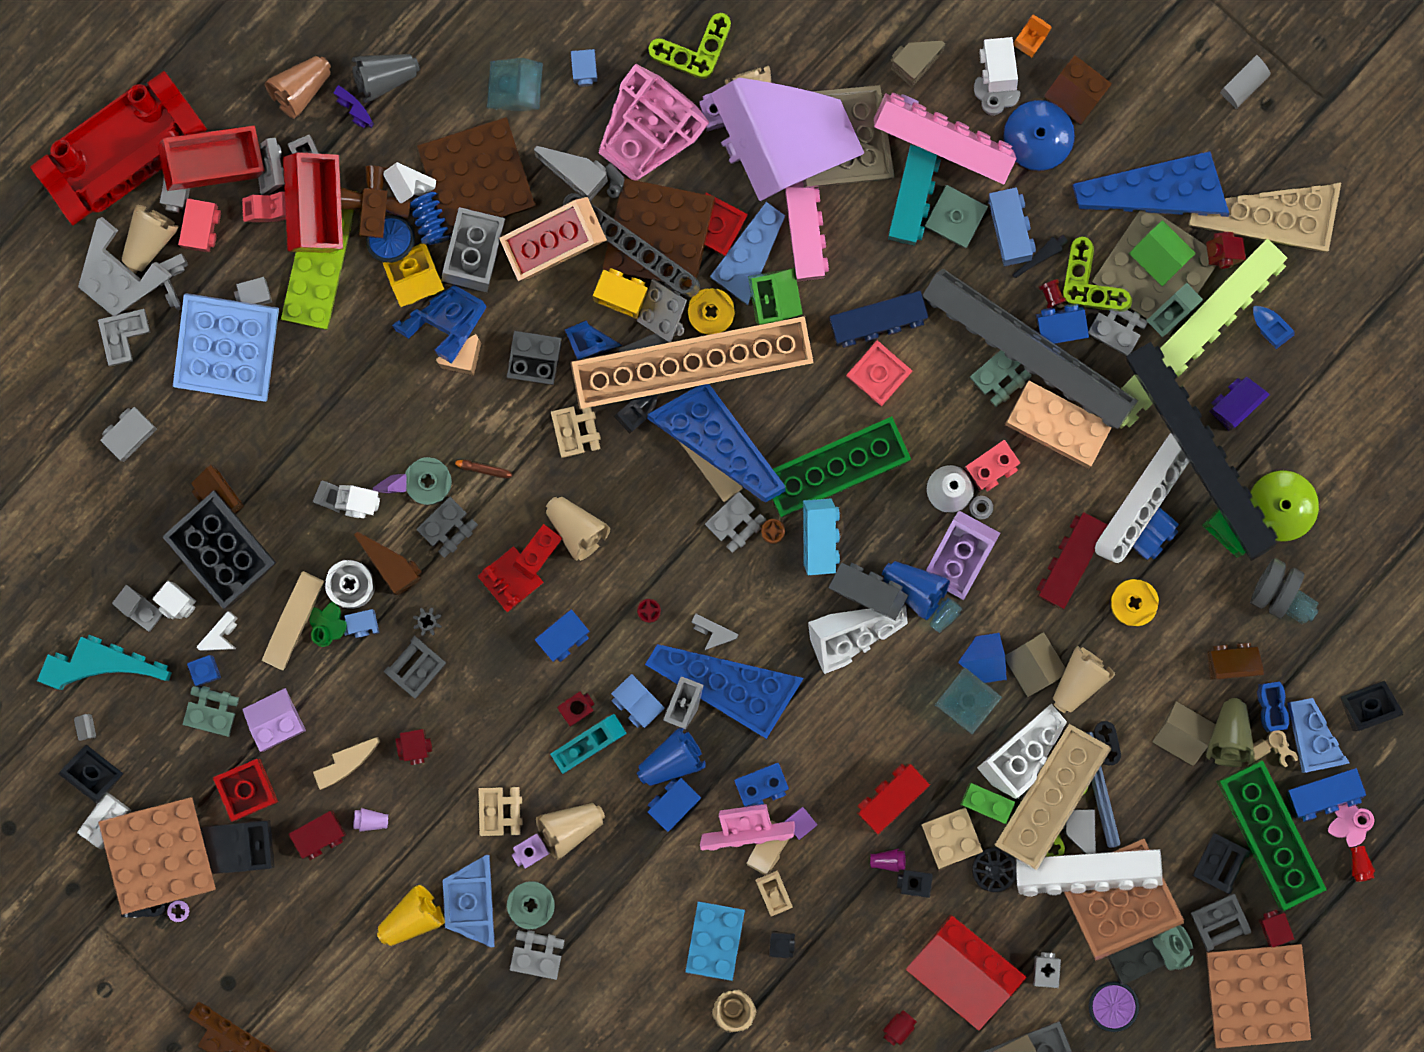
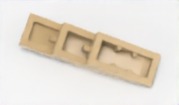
M304 571L301 573L262 661L280 670L286 668L291 653L297 645L324 584L323 580Z

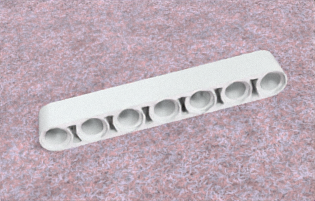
M1171 433L1098 539L1095 546L1097 555L1115 563H1120L1126 557L1188 465V459Z

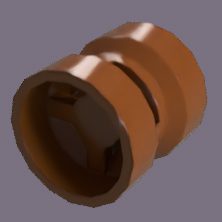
M777 519L767 520L761 529L763 539L771 544L781 541L785 534L784 525Z

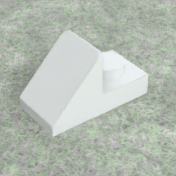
M395 163L384 171V177L400 203L405 202L413 195L421 196L435 189V179L400 163Z
M227 612L199 643L197 648L201 651L236 649L223 635H229L235 629L237 624L234 622L238 618L231 612Z

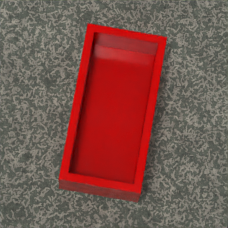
M255 126L163 138L158 144L167 191L256 179L265 171Z
M296 152L283 157L288 251L331 253L343 249L339 155Z

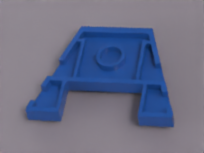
M455 285L430 300V305L419 311L416 309L410 313V318L402 323L399 320L392 325L396 332L408 339L425 322L448 334L449 336L435 349V352L449 363L455 360L486 309V305L482 300Z

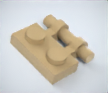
M574 406L551 412L561 458L585 453L584 443L590 442L591 451L601 449L599 440H601L600 433H597L594 422L596 416L595 412H592L591 407L583 408V414L576 415ZM585 422L588 435H580L578 423Z
M510 787V797H503V788H479L480 836L504 835V826H511V835H521L520 825H523V818H520L522 797H520L519 787ZM503 804H510L511 818H504Z

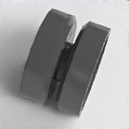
M1273 558L1259 578L1250 604L1262 609L1270 602L1269 614L1281 619L1289 609L1302 584L1304 572L1291 568L1284 575L1286 564L1277 558Z

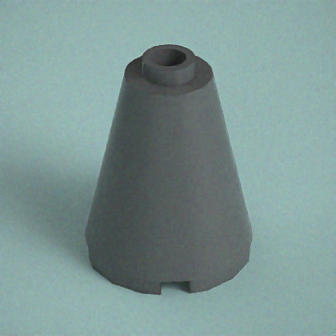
M410 54L352 57V62H356V66L352 67L354 79L359 93L364 92L366 96L362 98L365 103L415 78L416 72L419 71L416 57L412 58Z

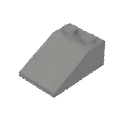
M536 146L534 149L536 157L583 198L588 197L589 201L608 182L606 168L597 160L592 162L587 158Z
M459 207L442 272V282L488 292L505 218Z

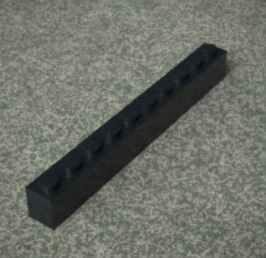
M1149 342L1127 355L1126 362L1247 556L1252 561L1276 547L1278 536L1271 526L1267 528L1263 521L1265 516L1259 506L1254 507L1250 501L1253 497L1246 486L1242 487L1237 480L1240 476L1233 465L1229 467L1225 461L1227 455L1220 445L1218 447L1212 440L1215 436L1208 425L1203 426L1200 418H1202L1200 411L1195 405L1193 407L1187 400L1190 396L1183 385L1179 387L1175 381L1177 378L1175 371L1171 366L1167 367L1162 359L1165 358L1163 352L1158 345L1154 347L1152 342Z

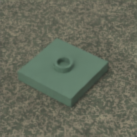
M946 185L925 228L966 249L988 206Z

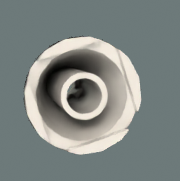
M950 465L937 469L930 476L927 483L929 501L935 508L943 512L951 513L964 509L970 503L974 494V485L970 475L957 466ZM950 482L957 486L956 490L950 488Z

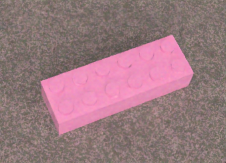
M885 93L874 117V127L1005 184L1016 161L1014 150L1011 149L1012 146L1001 140L996 143L990 140V136L986 133L978 131L976 134L968 130L969 126L956 121L953 124L947 121L948 117L941 113L935 112L933 115L925 111L926 107L913 102L911 105L904 101V97L896 93L891 95Z

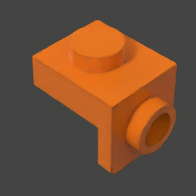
M1032 15L1014 41L1013 46L1032 58L1052 27L1044 20Z

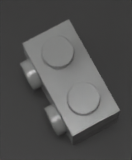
M135 407L132 409L127 408L119 416L121 420L115 426L110 425L102 433L104 437L100 440L122 462L129 458L157 430Z

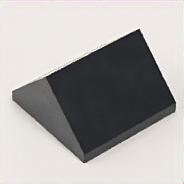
M1385 681L1341 696L1343 707L1353 731H1361L1403 715L1402 709Z
M85 745L58 774L92 801L99 803L103 796L112 790L124 773L88 745Z

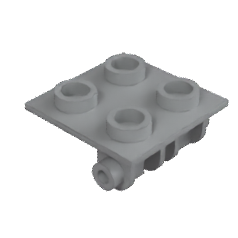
M652 279L637 322L671 343L673 336H681L684 333L683 325L679 320L687 300L657 280Z

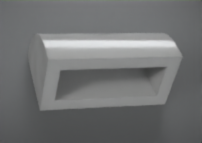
M1256 55L1220 93L1237 109L1270 76V71L1260 57Z

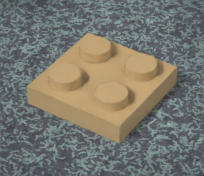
M966 807L921 824L938 869L983 852Z

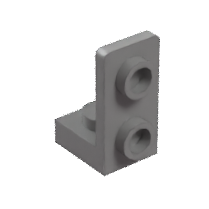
M179 254L160 263V265L171 273L172 276L182 273L184 267L188 266L185 257ZM168 279L160 284V286L165 285L168 291L165 297L170 307L175 306L179 311L182 309V305Z

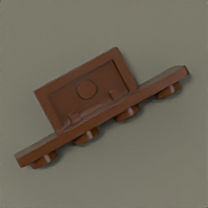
M198 1002L188 1015L189 1018L207 1029L198 1045L207 1052H276L270 1046L262 1043L250 1033L242 1030L201 1002Z

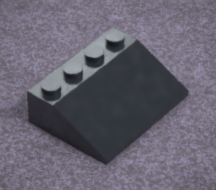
M215 490L163 536L223 609L233 606L276 564L275 560Z

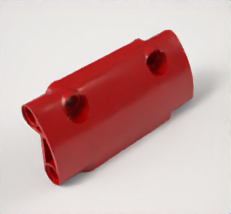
M162 71L148 81L147 86L141 84L132 86L127 92L60 140L55 141L51 146V154H46L30 166L73 226L93 211L102 212L160 171L162 165L158 144L163 138L204 133L207 130L165 71Z

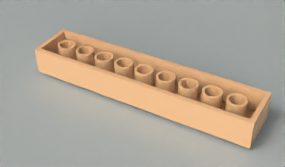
M805 316L570 362L579 409L814 363Z

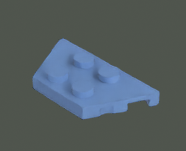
M485 855L443 880L445 928L489 947H495L490 855Z

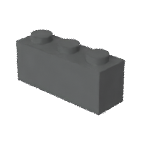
M841 563L829 589L896 621L908 597L907 594L901 591L902 586L893 581H889L886 584L882 582L883 577L871 571L867 575L863 573L864 569L854 563H851L850 566Z

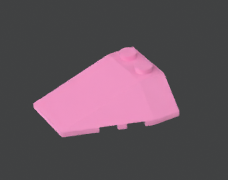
M635 64L621 82L620 91L612 109L611 119L607 125L598 153L630 179L637 181L694 143L707 127L709 121L693 102L662 77Z

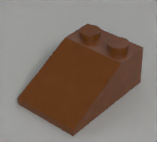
M359 532L354 534L394 594H401L421 580L419 574L422 571L415 561H409Z

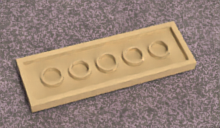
M1069 724L995 846L1037 871L1111 748Z

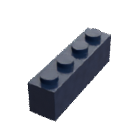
M921 291L829 317L836 346L842 345L843 348L856 345V340L865 338V342L878 339V334L887 332L888 335L902 332L901 328L909 325L911 329L924 326V321L928 320Z

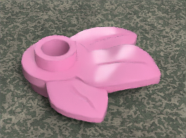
M1347 804L1338 806L1339 811L1335 812L1338 818L1330 824L1328 833L1338 838L1346 837L1349 847L1360 845L1365 840L1366 832L1374 825L1373 814L1367 809H1358L1356 806L1348 807ZM1358 818H1365L1366 824H1359Z

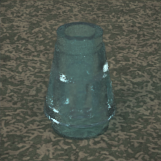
M948 597L945 601L942 600L929 625L941 633L942 630L961 615L960 612L963 608Z

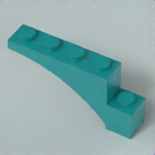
M88 635V638L80 637L71 662H68V656L56 652L55 656L48 654L37 680L58 690H63L65 685L104 673H138L169 681L172 672L167 671L168 666L154 661L152 665L145 662V656L134 652L131 656L122 653L124 648L112 643L107 647L101 644L102 639Z

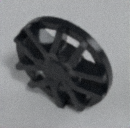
M999 848L985 849L974 860L972 867L973 877L976 883L986 891H1004L1013 884L1016 878V862L1013 856ZM997 851L996 860H991L990 852ZM1000 852L1008 856V858L1000 861ZM986 853L988 857V862L980 860V858ZM1011 860L1013 866L1004 868L1003 864ZM977 863L985 864V870L976 869ZM1013 870L1012 878H1010L1005 872ZM977 872L986 873L981 881L977 876ZM1002 876L1009 881L1005 886L999 879ZM987 877L992 879L989 887L983 884ZM995 880L999 883L1001 888H992Z

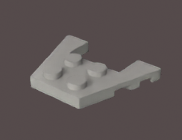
M101 217L96 221L78 287L111 315L116 316L156 289L160 284L170 279L172 274L160 264L154 262L143 278L140 279L106 250L118 230Z

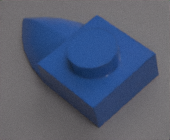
M1262 306L1253 307L1254 319L1261 329V334L1275 349L1294 336V330L1277 313Z

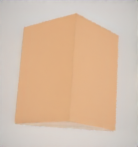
M475 334L466 340L452 363L447 362L441 357L437 358L436 361L442 369L474 375L481 342Z

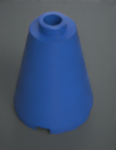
M894 561L892 564L888 563L882 572L884 576L883 581L886 584L889 581H893L902 586L901 591L908 595L905 603L925 620H928L937 610L939 600L941 598L944 599L950 585V580L946 579V577Z
M678 728L638 766L639 771L637 774L643 784L647 783L649 786L701 771L706 767L705 760L700 762L698 756L702 755V752L689 732L684 734V729Z

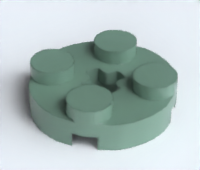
M421 458L410 465L405 472L406 491L419 504H436L443 501L450 492L452 485L451 474L448 468L435 458ZM427 475H431V479L435 480L434 484H431L429 488H425V484L421 483V480L425 479Z
M527 881L517 885L509 894L507 900V911L511 919L524 929H536L545 925L552 917L555 909V901L551 891L545 885L535 881ZM530 898L534 899V903L538 904V907L533 908L532 912H528V907L524 906V903L529 902Z
M1181 925L1153 937L1154 946L1160 951L1169 970H1180L1192 964L1193 956H1190L1189 951L1193 948L1188 933Z

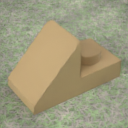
M778 870L756 879L771 917L793 908Z

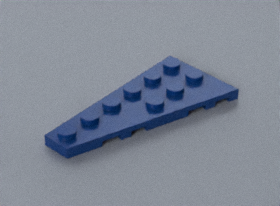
M1210 151L1073 184L1079 209L1108 210L1109 208L1130 212L1132 210H1145V212L1166 214H1183L1185 212L1198 213V215L1202 216L1220 214V217H1229V210Z
M710 384L699 385L647 415L648 420L765 503L785 492V485Z
M657 644L645 665L678 684L681 676L702 684L703 690L700 699L766 739L803 680L801 677Z

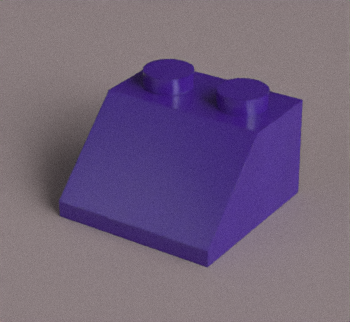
M1245 377L1242 381L1237 378L1228 387L1231 391L1225 397L1220 394L1211 403L1214 406L1210 410L1211 414L1228 431L1240 424L1269 396L1267 391L1248 377Z

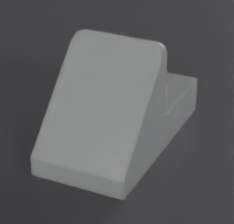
M125 585L112 602L124 615L133 619L148 632L153 629L163 616L156 606L128 585Z
M695 614L692 623L695 624V630L707 635L708 631L712 633L705 650L736 640L738 637L737 633L698 614Z

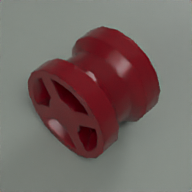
M645 599L640 602L637 608L639 618L646 623L655 622L661 614L660 605L657 601Z

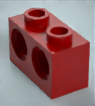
M543 524L515 560L513 567L532 580L559 545L562 537Z

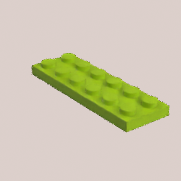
M355 209L341 210L343 249L331 253L296 252L281 316L282 321L328 330Z

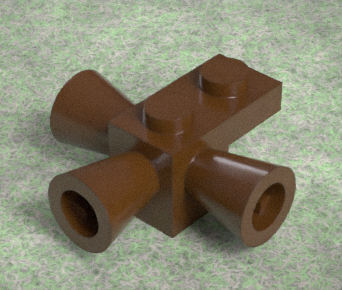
M365 166L367 188H364L361 194L340 187L341 210L359 209V236L382 239L385 212L408 218L410 198L400 203L396 196L387 197L388 191L382 190L385 182L384 171L388 169L386 167Z

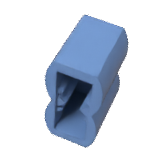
M632 674L611 693L615 697L612 702L621 711L625 708L631 714L628 718L637 728L640 725L646 728L665 709Z

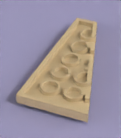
M1341 183L1225 198L1229 217H1220V214L1202 216L1198 215V213H1191L1188 226L1216 232H1233L1237 236L1263 241L1268 239L1273 243L1327 253L1329 252Z

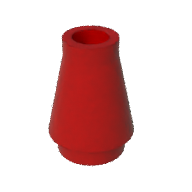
M1365 846L1351 848L1352 877H1355L1356 882L1374 879L1375 869L1369 859Z

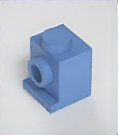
M371 609L345 615L347 623L345 636L355 634V638L369 635L370 630H372L373 634L380 633L375 610Z

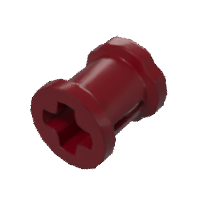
M1058 279L1039 286V290L1043 291L1046 297L1047 308H1053L1067 301L1061 294Z

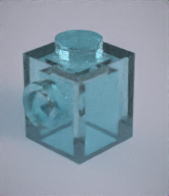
M1298 590L1286 614L1301 624L1307 623L1308 620L1312 622L1319 611L1316 609L1319 603Z

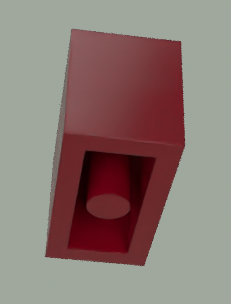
M331 810L289 833V836L301 858L305 859L308 857L309 860H312L323 854L321 849L329 845L332 849L343 843L342 837L346 836V833L335 813Z

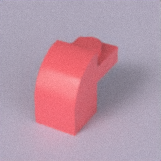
M285 192L273 195H251L242 198L243 222H276L286 220Z

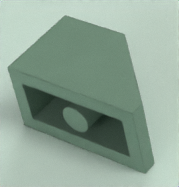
M1186 283L1146 321L1163 338L1203 299Z

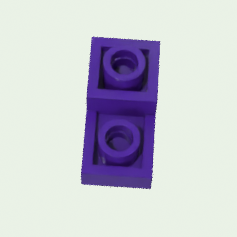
M338 85L334 91L335 97L338 98L336 102L345 108L352 106L349 114L353 118V123L362 128H365V126L372 128L374 124L365 108L352 94Z

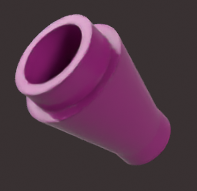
M893 849L871 854V868L895 872L905 870V851Z

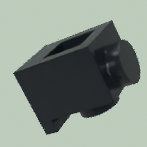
M903 870V875L898 874L897 888L901 889V894L930 898L933 874ZM913 878L918 881V885L914 888L909 885V881Z
M771 931L769 956L793 958L795 933Z

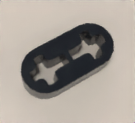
M1101 721L1094 728V738L1106 745L1109 744L1111 751L1116 752L1112 762L1105 758L1103 764L1108 766L1115 765L1121 758L1117 732L1111 722ZM1102 725L1111 729V733L1107 735L1109 742H1105L1104 736L1098 733V731L1102 730Z

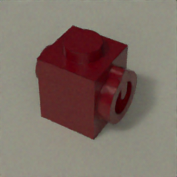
M1233 232L1215 233L1214 239L1206 242L1209 265L1219 266L1220 269H1228L1246 260L1243 238L1234 237Z
M425 729L399 733L400 737L396 738L399 760L410 761L411 765L425 763L424 758H428L429 752H433L431 739L426 738Z

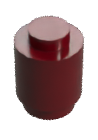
M902 1010L899 1014L896 1013L882 1030L885 1033L883 1038L892 1046H895L896 1043L901 1046L915 1029L914 1025L917 1021Z

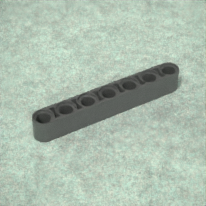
M571 193L565 197L563 206L583 197L579 194ZM591 203L595 214H599L598 221L608 242L682 295L693 297L699 292L700 283L697 278ZM612 227H617V234L609 237V230ZM631 240H636L635 248L627 250V244ZM654 253V261L646 264V256ZM669 266H673L672 275L669 277H665V269ZM691 279V288L683 290V283Z

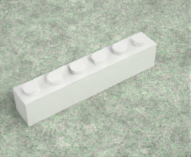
M1160 850L1044 857L1037 871L1016 859L1017 887L1019 894L1025 896H1036L1038 893L1058 895L1065 891L1073 893H1083L1086 890L1105 892L1112 888H1119L1121 890H1131L1134 887L1153 889L1158 885H1163Z

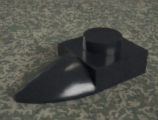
M658 395L634 398L614 417L630 434L647 419L649 413L653 412Z

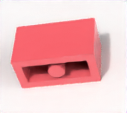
M187 198L179 239V246L181 248L210 253V248L214 247L216 243V233H213L214 226L219 224L221 211L218 210V206L215 203Z

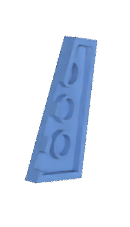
M767 202L710 276L712 280L747 306L751 299L748 276L761 274L785 218L784 214Z

